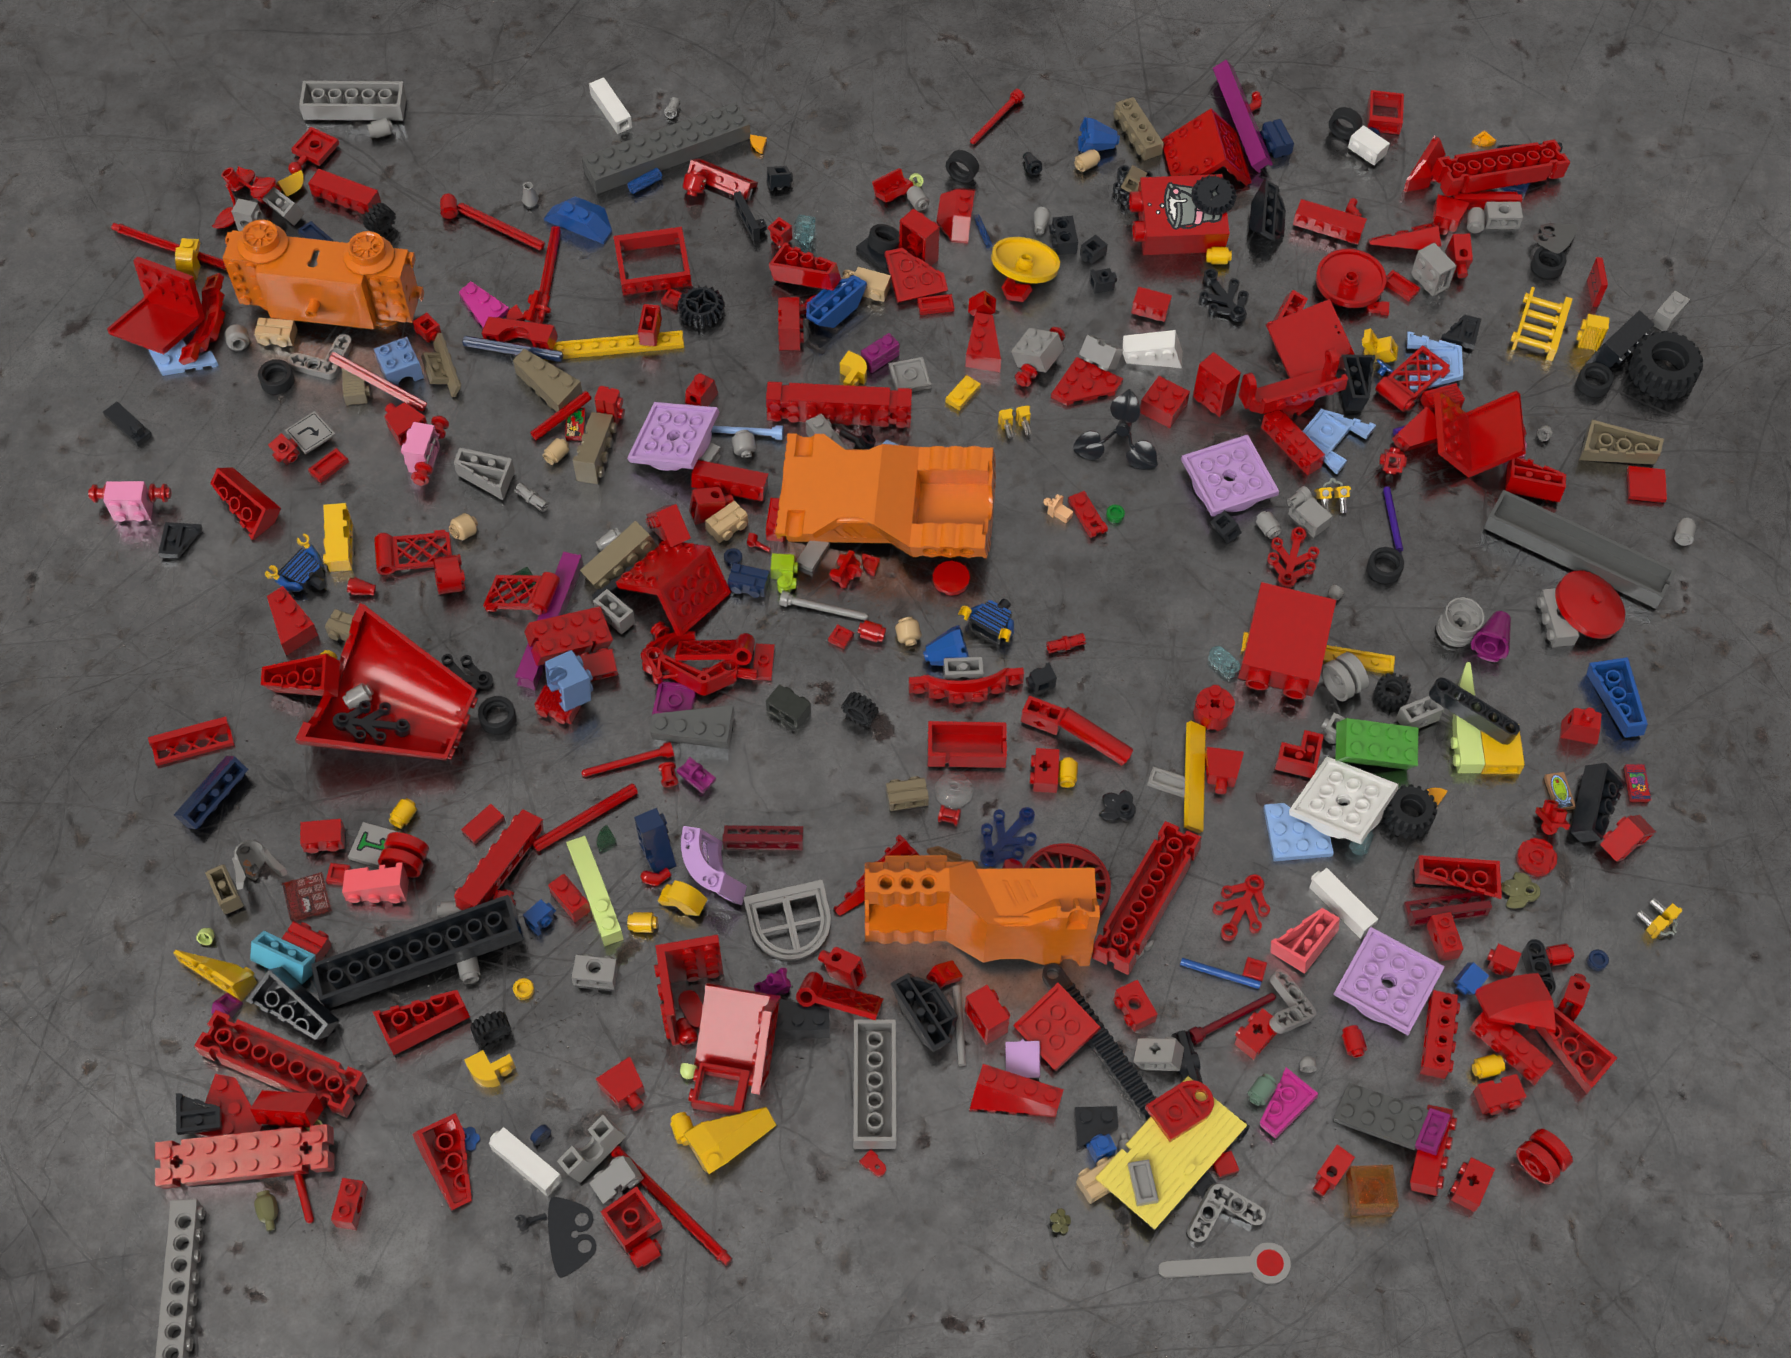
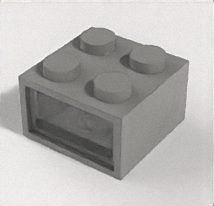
M1433 243L1418 251L1411 274L1426 291L1435 296L1449 288L1456 265Z

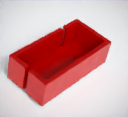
M600 606L529 622L524 631L529 646L533 647L531 652L536 666L544 665L545 661L570 650L576 656L586 652L589 653L590 650L594 653L599 649L609 648L613 641Z
M928 721V767H945V763H949V767L1006 768V722Z

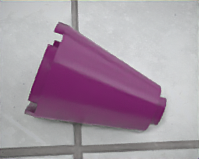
M1504 611L1494 612L1473 636L1471 648L1478 653L1477 656L1490 662H1497L1499 659L1507 657L1510 651V615Z

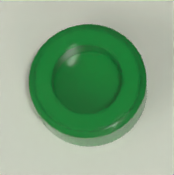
M1111 505L1107 508L1106 518L1109 522L1120 523L1123 521L1125 516L1123 507Z

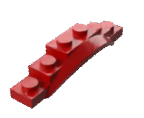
M220 273L207 277L201 291V305L205 320L198 325L190 343L182 347L179 362L183 365L195 362L199 357V353L205 352L209 347V343L215 342L219 337V331L225 316V312L220 309L225 296L220 291L224 276Z
M1023 667L1004 668L984 678L963 681L945 680L930 675L909 677L908 688L909 693L921 694L928 692L929 698L941 699L948 697L949 703L982 702L987 700L988 693L999 694L1005 692L1006 685L1015 686L1023 683L1024 669Z

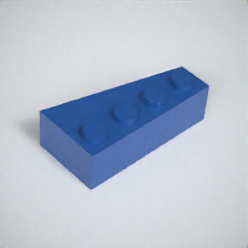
M1628 657L1589 663L1586 674L1623 736L1626 738L1644 735L1648 723Z

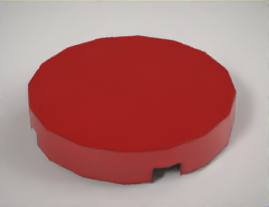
M945 561L934 569L933 584L939 592L942 591L946 595L952 596L958 595L967 589L970 582V574L965 565L956 561Z
M1531 838L1530 840H1525L1517 850L1516 859L1518 865L1529 875L1537 877L1546 876L1552 872L1557 864V853L1554 851L1553 846L1544 839Z

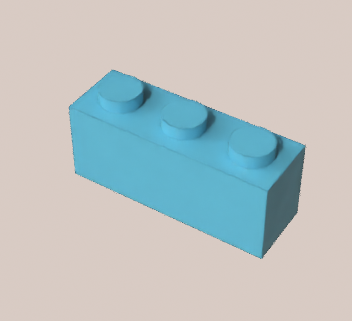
M266 931L261 932L251 941V961L268 969L283 967L300 984H303L313 975L311 964L315 963V954Z

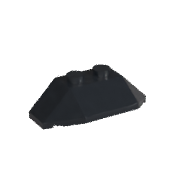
M1265 179L1251 201L1249 228L1274 241L1284 237L1286 210L1283 199L1279 194V186Z
M909 973L890 983L902 1012L923 1044L935 1052L952 1041L958 1016L937 983Z

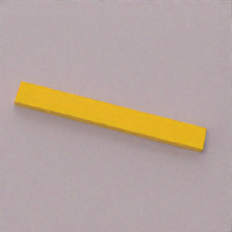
M683 330L659 332L657 346L640 345L638 334L559 341L555 343L553 350L562 351L563 359L679 349L684 348Z
M1248 632L1243 633L1241 651H1244ZM1330 645L1326 646L1323 664L1335 660L1336 657L1345 652H1350L1360 660L1366 671L1383 674L1390 673V675L1394 673L1395 656Z

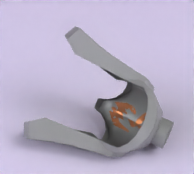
M245 840L238 844L234 851L232 860L236 873L237 890L244 889L246 876L252 880L258 879L264 862L280 877L288 874L286 868L273 857L267 848H264L256 840ZM256 864L259 872L252 874L250 867Z

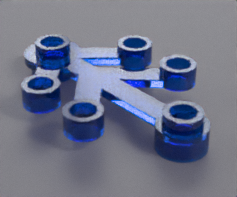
M1022 808L1019 812V818L1006 833L1004 826L1005 812L1001 809L996 810L993 814V819L996 822L998 842L994 846L991 838L993 826L989 823L982 825L981 834L984 836L985 848L980 853V859L983 864L993 866L1002 859L1021 860L1024 857V849L1022 847L1016 846L1013 848V851H1001L1004 846L1035 845L1037 837L1032 832L1022 837H1013L1024 824L1029 825L1034 821L1035 812L1032 808ZM1028 812L1031 815L1025 816L1024 813ZM1000 814L1003 817L997 818L996 815ZM989 828L990 831L985 832L984 829ZM1032 837L1034 840L1028 841L1027 838ZM1020 851L1022 854L1016 855L1015 852ZM987 854H993L994 856L990 858Z

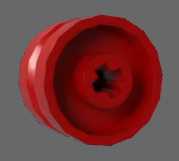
M400 832L389 833L384 842L385 849L381 851L378 858V864L391 868L396 867V863L402 862L408 878L419 877L424 866L422 861L427 858L430 849L424 841L415 836Z
M1537 1129L1528 1138L1529 1141H1525L1518 1147L1516 1156L1523 1168L1532 1177L1541 1183L1551 1185L1560 1176V1172H1564L1573 1163V1157L1566 1145L1557 1136L1545 1129Z

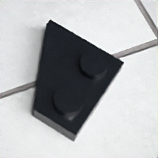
M1464 314L1457 323L1451 326L1446 334H1442L1441 340L1474 349L1481 318Z
M165 522L158 552L159 557L179 559L201 533L202 525Z
M176 1093L177 1135L222 1130L221 1108L219 1106L206 1104L201 1100L191 1099L181 1093Z
M1117 1106L1075 1107L1074 1109L1077 1149L1083 1148L1096 1135L1109 1134L1118 1129Z

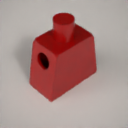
M1440 194L1437 195L1432 223L1434 222L1438 225L1441 235L1448 234V231H1457L1466 215L1469 203Z
M1470 233L1453 234L1445 253L1456 265L1454 273H1457L1458 278H1465L1468 276V269L1473 261Z
M701 373L695 375L694 380L686 389L685 405L709 407L718 395L715 380Z
M389 403L385 407L387 412L384 416L386 424L400 446L406 443L407 431L409 428L411 429L413 422L427 424L426 417L407 403H402L397 407L393 403Z
M719 487L693 489L689 512L694 524L704 523L705 520L733 502L734 499L732 494L723 495Z
M1573 708L1561 721L1560 738L1597 745L1602 714L1596 712L1593 708Z
M1213 747L1206 748V781L1208 784L1215 785V792L1217 794H1226L1227 787L1235 786L1244 755L1243 751Z
M834 947L830 953L822 950L818 956V961L824 963L828 975L850 989L857 991L867 977L862 958L839 947Z
M1576 973L1574 976H1570L1555 1007L1573 1022L1584 1007L1590 984L1586 982L1584 975ZM1567 1002L1573 1003L1574 1005L1568 1006Z
M630 1056L596 1078L598 1087L619 1108L629 1104L633 1111H637L644 1105L639 1097L645 1092L644 1086Z
M1336 1145L1315 1177L1318 1181L1313 1190L1321 1196H1324L1329 1188L1334 1190L1352 1165L1355 1157L1339 1145ZM1327 1172L1333 1173L1334 1177L1328 1176Z

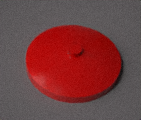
M1341 249L1329 253L1321 260L1316 272V284L1322 295L1328 300L1330 299L1332 303L1348 308H1360L1374 303L1381 297L1386 285V273L1381 263L1372 255L1356 249Z
M1573 571L1565 575L1557 584L1555 591L1557 606L1565 620L1577 631L1592 638L1604 639L1613 636L1621 629L1625 621L1623 602L1616 590L1603 578L1587 571Z

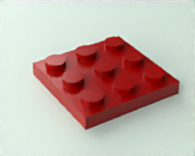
M1059 983L1050 989L1013 1025L1027 1041H1040V1055L1055 1071L1101 1029Z

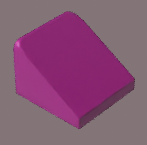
M225 993L213 1002L211 1013L213 1014L215 1010H218L232 1018L241 1008L243 1002L229 993Z

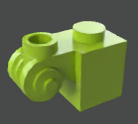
M772 553L771 579H778L777 587L780 593L782 591L791 592L792 589H796L797 578H794V573H798V562H795L794 554Z

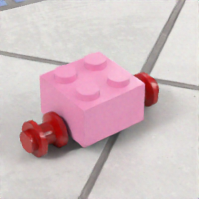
M443 416L433 417L431 419L432 425L413 422L411 429L409 428L407 431V440L402 445L401 453L404 455V463L407 465L408 472L412 473L411 479L417 485L422 486L429 483L430 479L428 476L433 472V465L440 448L438 439L445 438L446 432L444 429L449 427V422Z
M107 481L103 488L93 484L88 490L89 499H92L93 503H98L99 499H103L113 520L123 522L151 520L153 504L156 502V499L168 502L172 492L167 484H162L161 488H156L155 484H150L149 489H147L144 481Z

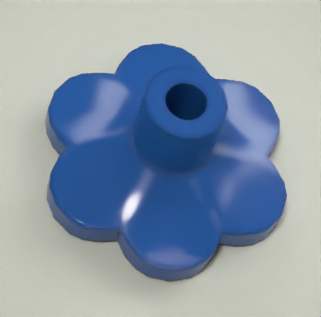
M1377 359L1381 366L1377 372L1381 376L1386 371L1391 373L1395 371L1388 364Z
M473 1127L463 1128L465 1136H467L465 1138V1150L474 1151L476 1144L480 1141V1136Z

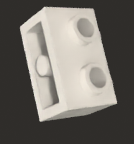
M1363 125L1351 136L1348 148L1375 165L1387 155L1390 143Z

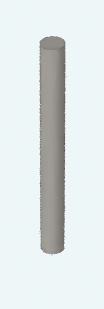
M955 985L952 988L954 1011L958 1016L955 1027L958 1066H966L961 986Z

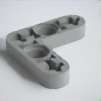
M346 334L337 336L325 360L301 353H293L288 357V363L294 371L324 379H334L339 374L341 367L330 362L329 357L332 352H336L347 358L353 346L351 338ZM311 364H318L314 369L308 368Z
M1277 969L1271 975L1270 982L1289 1008L1277 1012L1270 1019L1269 1024L1275 1032L1282 1034L1311 1021L1316 1015V1010L1286 971Z
M1214 1183L1208 1188L1188 1226L1187 1234L1193 1241H1204L1208 1237L1222 1208L1253 1225L1262 1224L1265 1221L1266 1212L1261 1206L1227 1186ZM1221 1188L1220 1192L1225 1196H1229L1227 1200L1221 1197L1215 1199L1214 1189L1219 1190ZM1235 1198H1239L1242 1202V1207L1239 1210H1234L1231 1206V1202ZM1206 1206H1210L1213 1209V1216L1209 1219H1206L1202 1213ZM1249 1209L1255 1212L1258 1210L1259 1219L1252 1220L1253 1216L1245 1212V1210ZM1198 1218L1207 1222V1226L1203 1224L1200 1228V1231L1203 1232L1202 1235L1194 1237L1195 1232L1193 1229L1199 1228L1201 1222L1197 1221Z

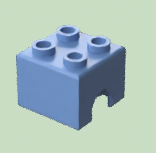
M408 337L374 348L377 363L385 380L399 387V381L404 377H413L414 382L424 378L420 362Z
M570 650L545 661L547 686L551 692L560 689L562 702L559 704L565 712L591 701L593 687L590 681L593 678L591 672L588 669H584L583 661L579 655L576 656Z

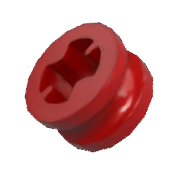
M660 621L652 627L650 632L653 636L655 635V638L668 634L670 628L665 626L663 621Z

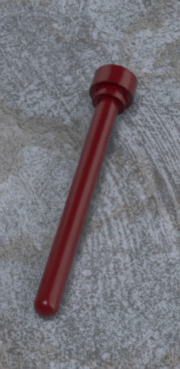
M1269 993L1204 1027L1195 1026L1189 1029L1192 1043L1197 1045L1203 1042L1207 1034L1274 1001L1276 995Z

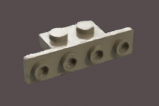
M438 333L433 343L436 353L423 352L421 359L430 384H447L451 397H456L461 389V382L456 375V368L451 361V354L448 352L446 340H444L442 333Z

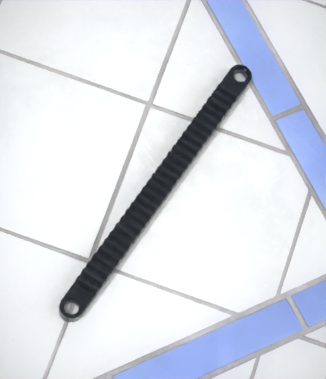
M1047 964L1042 972L1044 983L1049 990L1059 983L1101 1027L1087 1043L1142 1120L1146 1122L1151 1116L1145 1109V1106L1157 1097L1153 1095L1152 1090L1148 1088L1142 1076H1139L1133 1064L1128 1061V1057L1124 1055L1123 1050L1119 1048L1118 1043L1114 1041L1108 1029H1105L1104 1024L1100 1022L1099 1017L1095 1015L1094 1010L1090 1008L1089 1003L1085 1001L1084 996L1080 994L1079 989L1071 982L1064 970L1058 964ZM1054 970L1058 973V977L1051 979L1047 976V972ZM1207 1171L1192 1189L1200 1201H1202L1205 1191L1217 1182ZM1221 1188L1219 1190L1214 1189L1216 1198L1221 1197Z

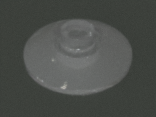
M948 773L937 780L934 794L941 805L951 809H958L971 801L973 785L962 774ZM951 786H956L958 788L952 789Z

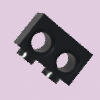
M1073 216L1053 217L1052 224L1049 225L1050 235H1053L1052 248L1056 249L1057 255L1077 253L1078 238Z

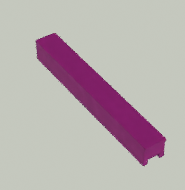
M1226 59L1213 67V71L1250 164L1260 173L1261 168L1268 164L1271 166L1273 163L1235 69Z
M563 552L555 575L560 578L559 585L547 613L539 615L537 621L565 614L581 573L580 570L583 567L582 555ZM527 644L515 678L519 679L517 682L518 686L536 690L545 664L536 666L531 652L533 647Z

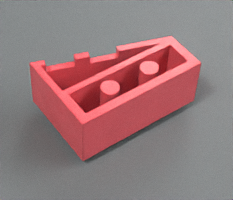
M402 862L396 863V867L386 868V865H380L379 869L370 871L368 867L345 870L342 893L345 900L351 903H358L360 901L399 903L400 901H407L409 878Z
M1321 908L1304 919L1300 925L1287 930L1283 936L1273 939L1271 941V953L1305 974L1339 931L1340 918Z

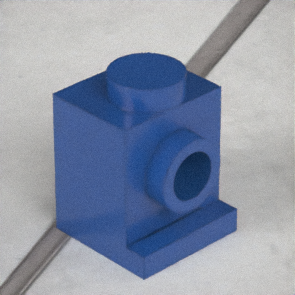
M540 899L523 914L525 923L539 936L541 934L540 929L547 927L552 922L553 914L556 910L549 902L546 904Z
M1103 1134L1096 1135L1089 1144H1086L1095 1165L1104 1157L1109 1159L1115 1156L1117 1150L1110 1134L1104 1136Z

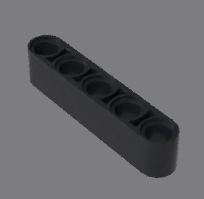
M1438 678L1429 690V697L1434 702L1502 744H1510L1520 731V726L1516 721L1446 678Z

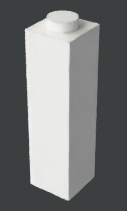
M603 77L589 83L592 98L616 133L619 134L631 129L632 121L630 114Z
M1328 868L1322 872L1317 871L1311 877L1312 882L1309 888L1360 939L1367 934L1370 927L1374 928L1376 926L1378 918Z
M504 1127L491 1136L489 1142L491 1150L547 1197L562 1182L561 1175Z

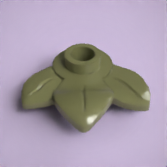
M1515 872L1514 880L1510 879L1501 883V890L1510 896L1506 905L1508 908H1523L1528 902L1537 900L1541 894L1540 887L1533 883L1525 873ZM1529 889L1534 890L1532 893L1527 892Z

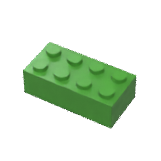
M1350 718L1341 720L1336 723L1335 761L1404 770L1418 766V727Z

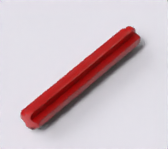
M584 391L530 432L531 436L535 440L541 438L592 399L591 395Z

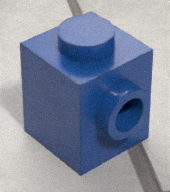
M1468 962L1453 982L1457 985L1456 989L1462 994L1474 995L1475 991L1482 986L1489 975L1474 962Z

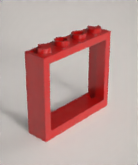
M682 227L613 236L623 295L692 286ZM673 244L680 245L684 267L683 272L626 279L622 251Z

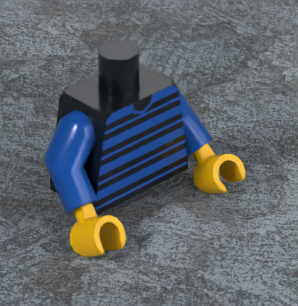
M302 534L306 539L304 543L297 538L298 545L304 546L305 549L301 548L279 571L276 566L270 565L269 569L274 574L268 571L265 572L267 578H274L278 585L284 586L290 592L302 591L308 593L313 587L322 590L326 585V581L322 579L324 577L322 559L314 546L308 543L309 536L307 534Z
M1001 599L999 604L989 600L985 604L982 603L972 608L962 606L958 615H964V620L966 621L970 618L969 629L997 645L1001 644L1003 638L1006 639V642H1009L1010 637L1014 635V620L1012 619V612L1008 610L1011 603L1007 599Z

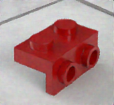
M898 168L872 181V185L877 198L884 202H891L894 198L907 194L908 189L913 186V182L904 178L902 169Z

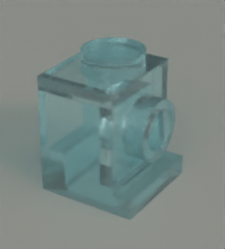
M799 214L794 222V239L799 240L802 244L811 242L815 236V217Z

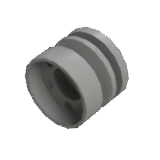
M1465 597L1453 599L1446 606L1437 621L1436 630L1438 636L1449 646L1464 647L1468 645L1484 623L1483 609L1472 599Z

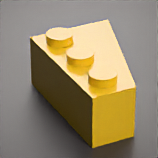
M347 504L323 505L324 548L326 554H323L324 565L328 566L329 572L352 570L353 522Z

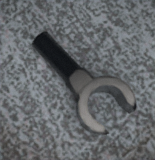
M544 1213L527 1218L521 1214L516 1216L515 1220L521 1221L524 1219V1223L517 1227L521 1230H526L531 1223L546 1219L547 1216Z

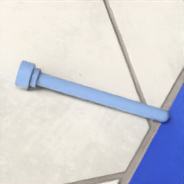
M776 425L772 429L713 426L711 433L735 434L740 430H748L753 435L772 436L775 440H783L784 426Z

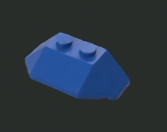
M576 196L553 206L544 218V221L602 244L607 241L612 233L605 208Z
M852 275L849 278L841 279L833 291L823 289L807 303L806 318L819 326L836 327L858 308L867 282Z

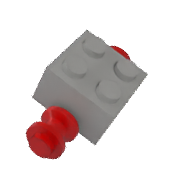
M1051 327L1049 331L1029 328L1013 348L1011 353L1017 367H1020L1022 371L1015 374L1016 382L1020 386L1028 387L1031 384V379L1036 378L1037 371L1046 373L1064 350L1062 341L1065 339V334L1061 328Z

